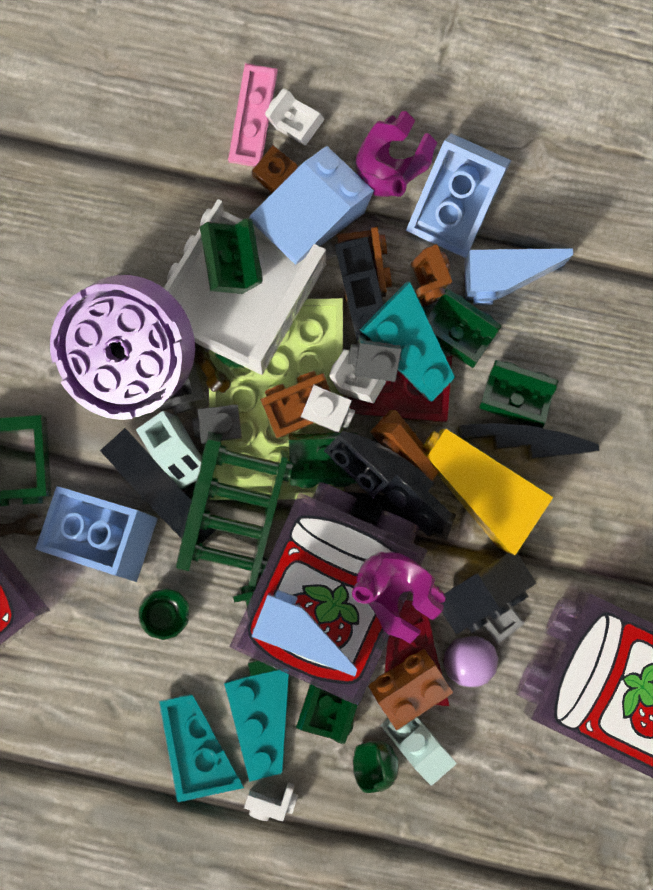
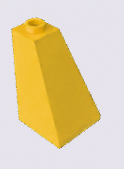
M440 429L438 433L433 431L425 441L423 448L426 449L424 453L438 470L439 473L437 475L493 543L502 551L516 555L553 497L449 430Z

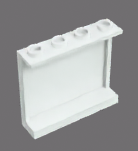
M218 199L212 209L208 208L205 211L200 226L206 222L235 225L242 221V219L225 212L222 201ZM253 225L262 269V284L244 294L210 291L199 229L196 236L192 235L187 240L184 247V256L179 264L174 263L170 268L167 276L168 282L164 289L179 302L187 314L193 330L195 343L263 375L326 266V249L313 244L306 258L295 265Z

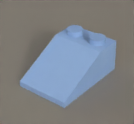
M451 133L442 144L406 231L466 258L512 160Z
M326 146L303 162L250 215L249 219H252L253 224L296 265L306 258L313 244L319 247L363 215L374 190Z
M573 248L470 250L464 261L465 299L473 300V305H492L494 300H498L564 266L573 256Z
M56 486L35 550L137 582L158 518L132 508Z
M277 590L275 596L268 593L251 637L352 676L356 675L357 668L303 607L295 604L297 601L296 596Z

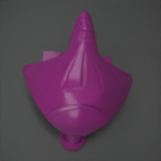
M401 111L397 120L395 116L391 115L385 119V122L377 121L358 151L355 162L356 174L374 190L372 195L379 197H401L406 191L407 184L418 175L427 171L432 163L433 153L438 142L428 133L424 134L415 155L405 159H395L390 156V143L392 141H403L408 136L415 122V119L407 111Z
M379 552L366 559L359 569L357 584H355L352 591V597L357 602L369 604L379 619L384 632L401 638L410 644L420 634L421 630L400 618L398 612V599L403 592H412V605L416 610L432 620L443 611L444 606L440 603L445 602L446 599L445 593L435 586V579L428 571L411 558L395 552Z

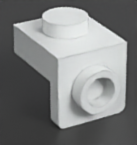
M285 88L271 101L269 108L265 112L266 117L276 130L305 146L325 120L321 113L297 101L291 92Z
M343 350L339 359L332 366L329 374L331 380L340 394L374 403L386 381L355 376L353 365L348 364L349 350Z
M314 385L301 418L339 433L341 427L348 429L355 410L349 408L352 400Z
M287 783L282 801L250 790L244 809L250 810L249 815L262 821H268L269 817L283 821L286 813H293L298 795L293 793L294 784Z

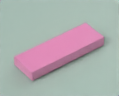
M245 63L228 158L229 163L255 167L262 159L269 126V119L266 117L265 112L274 97L278 74L277 68Z

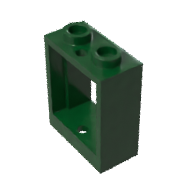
M43 415L0 418V434L34 431L37 488L0 491V507L9 506V500L22 499V505L43 504L42 497H52L47 417Z

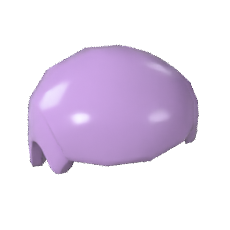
M470 636L457 638L450 644L444 653L443 666L448 677L458 685L478 687L487 684L496 674L499 658L495 647L489 641L482 637Z

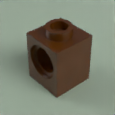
M272 145L253 168L252 175L256 182L272 194L299 166Z

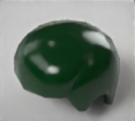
M168 588L151 591L143 598L138 609L140 627L152 638L166 640L177 637L185 629L189 621L190 606L188 601L178 591Z
M372 740L356 746L353 756V773L356 783L362 792L375 793L389 789L395 783L399 771L398 758L392 746L382 740Z

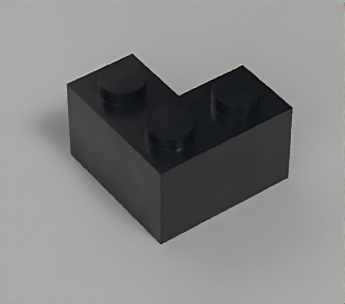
M508 553L446 592L445 602L440 603L444 606L442 613L456 634L466 628H469L472 633L488 623L486 616L490 615L494 620L510 610L507 603L513 607L528 598L526 590L537 583L518 553L516 555Z

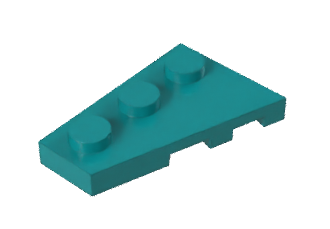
M406 282L360 331L370 341L400 345L401 353L398 370L427 400L432 402L455 376L411 283Z
M289 668L255 676H246L224 683L249 782L283 772Z
M189 694L159 700L177 802L244 788L194 696Z

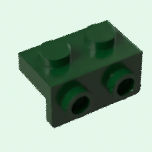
M244 219L235 225L206 222L200 226L210 291L244 294L262 284V269L252 219Z
M446 289V294L440 297L427 316V319L440 347L471 368H474L502 326L491 315L480 311L467 302L463 296Z
M495 360L485 384L479 409L530 426L543 428L559 381L545 373L533 372L518 367L512 362Z
M340 433L289 434L290 462H293L290 485L301 488H313L317 485L329 484L335 487H347L350 484L357 483L324 452L327 446Z
M312 678L296 728L304 732L330 738L340 744H345L347 737L353 730V718L357 706L364 696L365 679L361 678L355 684L348 685Z

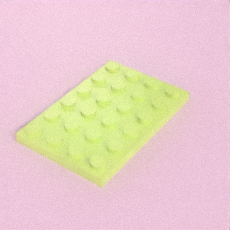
M343 298L306 299L263 375L246 367L238 369L229 368L216 357L215 352L209 350L210 359L217 370L224 373L231 382L230 388L225 393H221L219 390L213 392L209 389V408L237 404L239 408L242 439L221 441V445L227 446L226 450L278 462L280 451L283 449L288 451V461H290L289 434L278 439L276 438L260 400L267 397L265 391L274 386L284 384L286 389L298 384L297 377L315 371L316 375L324 373L330 391L343 397L329 376L333 364L343 352ZM314 423L290 434L335 432ZM225 463L222 466L215 465L213 477L218 478L220 483L270 494L274 475ZM289 479V482L282 481L278 500H315L318 492H344V487H335L329 484L317 485L313 488H301L290 485ZM216 495L214 498L209 497V500H233Z

